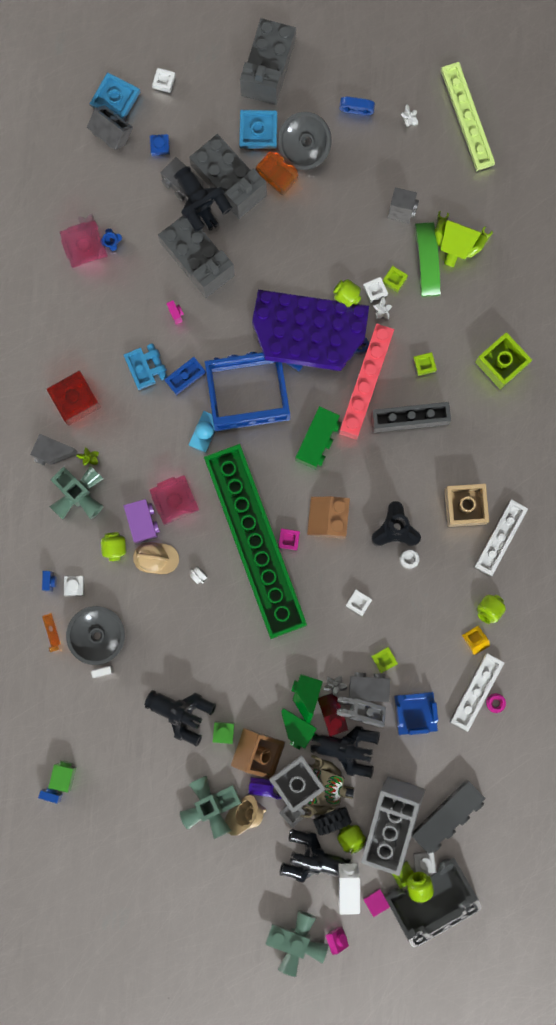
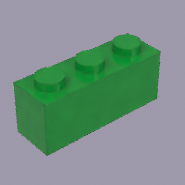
M319 406L295 457V461L315 470L318 466H322L326 458L323 455L325 449H330L334 440L331 436L333 432H338L342 423L339 421L340 415Z

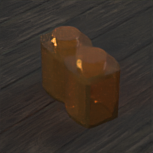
M270 151L256 166V171L278 193L284 195L298 180V171L294 166L284 163V159L280 154Z

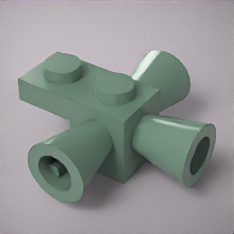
M63 466L50 480L65 496L49 507L61 519H64L73 504L77 507L81 505L88 517L93 519L104 506L90 497L91 493L88 489L104 478L90 466L79 482Z
M207 776L190 783V787L200 801L194 803L195 808L179 812L185 828L189 830L200 820L202 822L209 820L214 839L232 831L220 814L242 803L235 786L232 785L211 795Z
M298 910L295 929L291 928L288 930L272 924L265 945L287 953L278 967L280 972L296 977L299 957L304 959L305 953L323 964L329 944L310 941V934L308 932L317 918L314 915Z

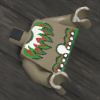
M311 755L315 759L314 764L308 765L313 768L314 774L326 790L309 801L307 804L310 806L304 805L301 807L306 809V813L301 815V817L305 818L333 811L336 806H340L341 797L353 799L354 787L343 785L344 776H342L341 770L332 762L320 759L315 755Z

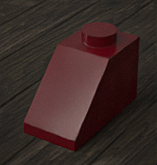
M333 693L318 697V703L329 736L348 731L345 718L337 715V709H341L338 697L333 695Z

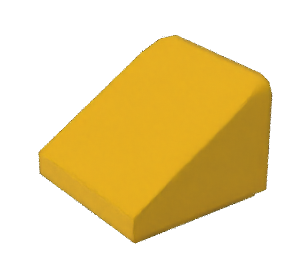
M479 625L462 635L473 655L480 653L490 646L489 639Z

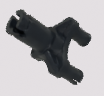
M190 166L180 169L174 175V178L178 180L177 183L188 198L181 213L185 219H188L194 231H200L204 228L205 224L209 231L213 230V226L214 228L218 227L219 223L211 213L213 202H216L223 215L233 209L225 197L222 187L203 188L195 174L191 172Z
M394 501L388 506L385 522L373 533L371 540L375 546H382L390 542H402L408 546H415L420 542L421 535L409 524V520L404 514L403 505L398 501ZM394 524H399L400 530L396 529Z
M154 690L148 694L144 704L146 709L150 708L151 711L168 719L169 723L172 724L174 738L180 741L183 739L196 747L200 744L202 735L187 729V725L197 730L200 727L197 723H201L202 718L193 715V710L197 708L212 715L216 708L215 703L203 699L197 693H193L183 700L179 699L176 701L161 693L157 694Z
M356 726L346 736H343L342 739L322 734L319 736L317 733H314L312 741L319 742L321 745H311L310 751L311 753L317 752V754L338 758L347 775L372 778L374 766L359 764L355 760L371 762L372 757L365 756L364 754L372 755L373 750L360 748L358 744L364 741L378 745L380 732L365 730L363 727Z
M292 829L289 833V842L305 845V854L293 851L290 865L282 863L279 873L281 876L295 878L298 882H304L313 874L318 875L319 873L339 877L338 864H351V859H344V857L324 853L316 833L310 831L305 833Z

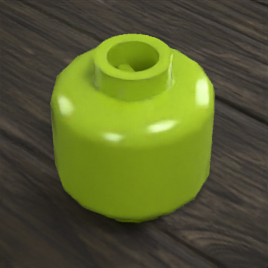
M349 279L340 280L333 290L334 299L339 303L345 304L346 307H350L352 304L357 305L362 297L359 295L361 288Z
M119 532L104 534L105 537L100 540L102 556L109 558V561L121 560L120 557L127 552L125 537L120 535Z
M486 595L477 607L479 619L487 624L497 623L506 610L503 603L504 600L498 595Z
M354 824L340 829L337 840L344 852H351L353 855L365 847L366 837L360 827Z
M418 871L407 879L406 884L409 897L413 901L422 903L432 898L434 888L432 879L428 874Z

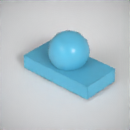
M203 411L189 442L190 447L207 453L216 432L211 413Z

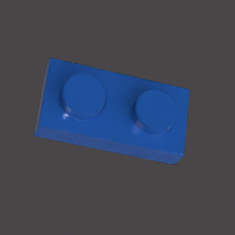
M193 357L164 380L177 396L204 375L206 371L196 358Z

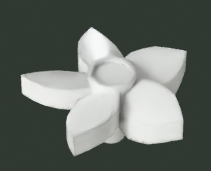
M408 104L405 105V112L401 113V116L404 117L403 120L407 127L411 124L418 125V120L415 117L417 111H410Z
M382 297L380 304L373 305L377 311L375 314L376 319L384 318L389 320L388 311L392 306L385 305V299Z

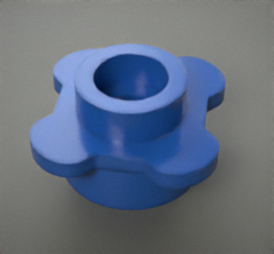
M110 228L106 229L101 239V244L109 247L111 251H115L119 241L122 240L121 234L114 233Z

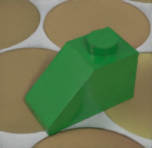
M300 674L299 680H294L291 692H295L293 701L305 721L310 723L323 681Z
M283 708L281 713L287 737L291 740L290 745L298 750L301 747L306 749L317 728Z

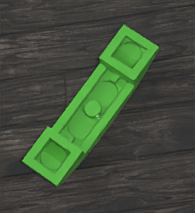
M434 222L416 223L421 297L440 295V268Z

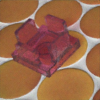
M95 220L87 223L83 222L59 232L63 248L72 268L108 257Z
M185 475L157 483V487L149 490L164 525L199 511Z

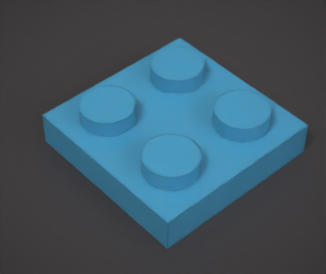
M107 72L93 96L90 106L96 109L105 105L125 120L140 94V89Z
M240 110L239 147L246 149H277V111Z

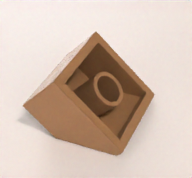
M332 496L311 497L307 535L345 539L350 498Z
M243 728L231 766L249 774L270 778L276 772L285 742Z

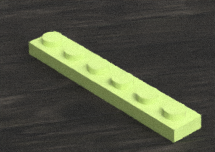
M457 62L441 67L443 79L476 171L494 166L495 161L460 63Z

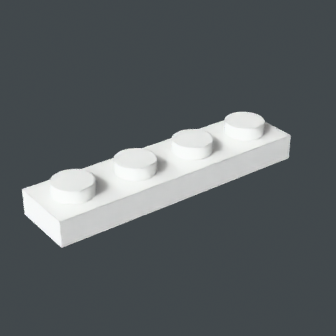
M513 500L509 501L474 566L475 568L489 576H493L528 508Z
M486 653L450 720L451 723L467 732L469 731L504 662Z

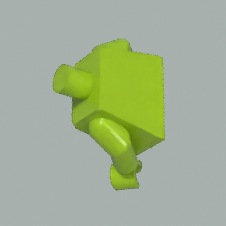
M441 211L438 212L435 236L441 251L447 253L443 263L445 265L454 267L458 257L464 260L472 258L483 249L487 240L493 234L492 230L490 234H486L484 232L486 227H483L481 232L448 220V212L446 217H441Z

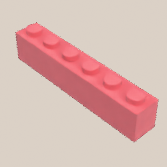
M376 323L339 434L358 439L394 329Z

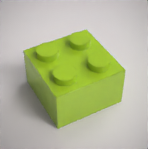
M506 332L485 350L475 363L501 390L525 369L532 359Z

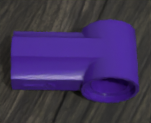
M250 778L248 794L282 799L280 795L274 793V786L269 779Z

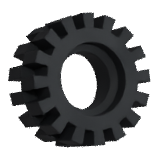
M346 807L338 808L313 819L319 836L335 832L352 823Z

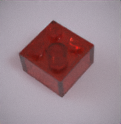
M80 370L46 389L68 426L101 408Z

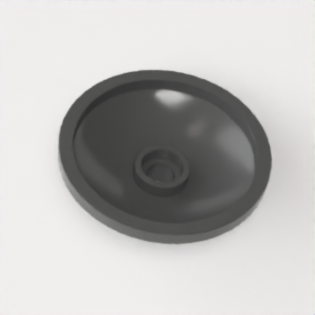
M299 112L290 116L283 123L279 131L278 147L281 156L290 166L300 170L313 169L319 166L330 152L332 144L331 132L327 123L319 115L311 112ZM308 138L311 139V144H310V145L307 144V139H308Z
M100 606L87 607L76 613L69 622L66 632L67 645L71 653L79 661L90 665L104 664L114 659L121 651L125 641V629L122 621L113 611ZM97 632L101 634V637L98 640L94 637L95 633Z

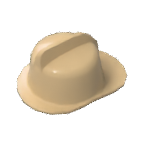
M145 542L135 549L133 561L140 571L168 574L178 566L179 555L171 545Z
M245 796L241 800V804L228 811L225 822L232 830L228 832L230 835L237 836L248 828L259 826L262 822L266 808L258 803L254 796Z

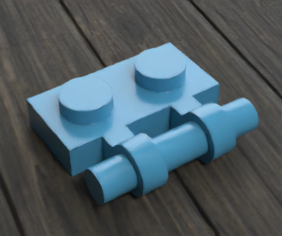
M153 343L147 345L148 353L143 354L142 349L138 348L124 354L138 390L155 384L156 382L153 377L155 375H159L161 381L168 377L166 374L167 369L165 365H162L159 358V350L155 348ZM153 360L155 368L150 369L147 361Z

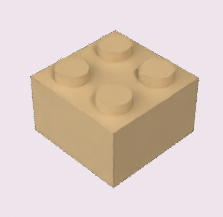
M486 484L447 486L444 489L447 527L486 525L489 523Z

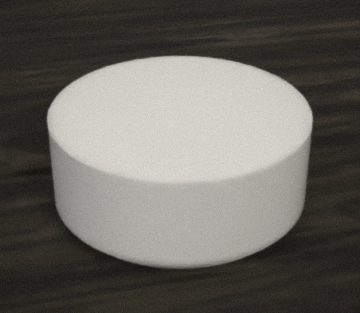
M407 549L400 555V563L407 569L414 568L419 563V555L415 550Z

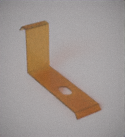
M52 613L44 615L42 618L51 644L49 651L60 650L58 645L61 644ZM49 626H52L53 631L49 630Z

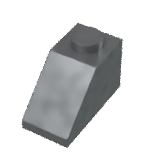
M39 434L30 455L35 458V462L45 466V463L52 465L73 457L77 454V450Z

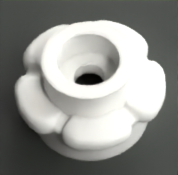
M198 566L194 570L191 569L192 574L190 577L197 584L199 582L204 583L207 575Z

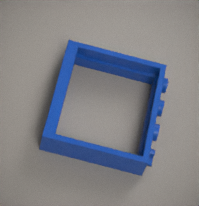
M249 352L242 356L230 355L222 359L214 357V360L205 361L215 431L290 420L282 362L265 360L263 353ZM276 363L283 408L219 417L212 372Z

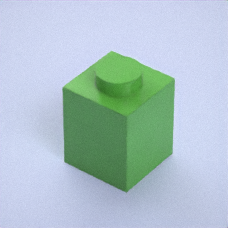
M214 722L213 742L233 744L235 723Z
M66 761L54 764L48 788L67 793L71 791L76 767H72V763Z

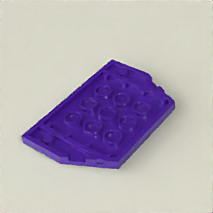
M258 290L252 326L257 334L265 360L341 371L346 362L352 358L354 352L365 340L369 306L352 304V306L346 307L345 304L333 300Z

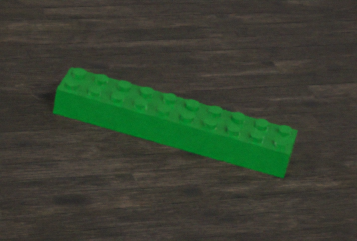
M238 444L205 456L207 468L270 639L306 627V620L241 445Z

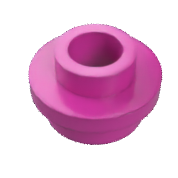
M494 693L488 696L486 706L491 712L500 713L506 707V700L501 694ZM495 699L499 701L497 707H494L492 704Z

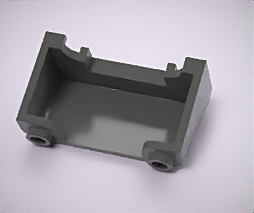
M455 858L443 860L439 864V872L430 876L434 888V894L430 900L422 903L415 902L409 897L408 890L404 891L398 888L391 890L388 896L385 897L412 947L420 946L481 909L476 894Z

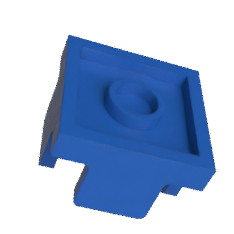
M433 692L394 696L398 735H415L438 731L437 704L434 701Z

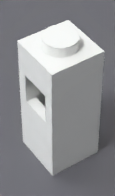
M338 864L340 915L360 914L359 864Z

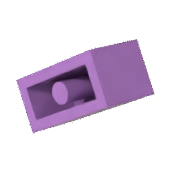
M144 499L123 505L135 544L158 538L157 533L160 530L157 521L154 522L152 514H155L152 503L148 504V501Z

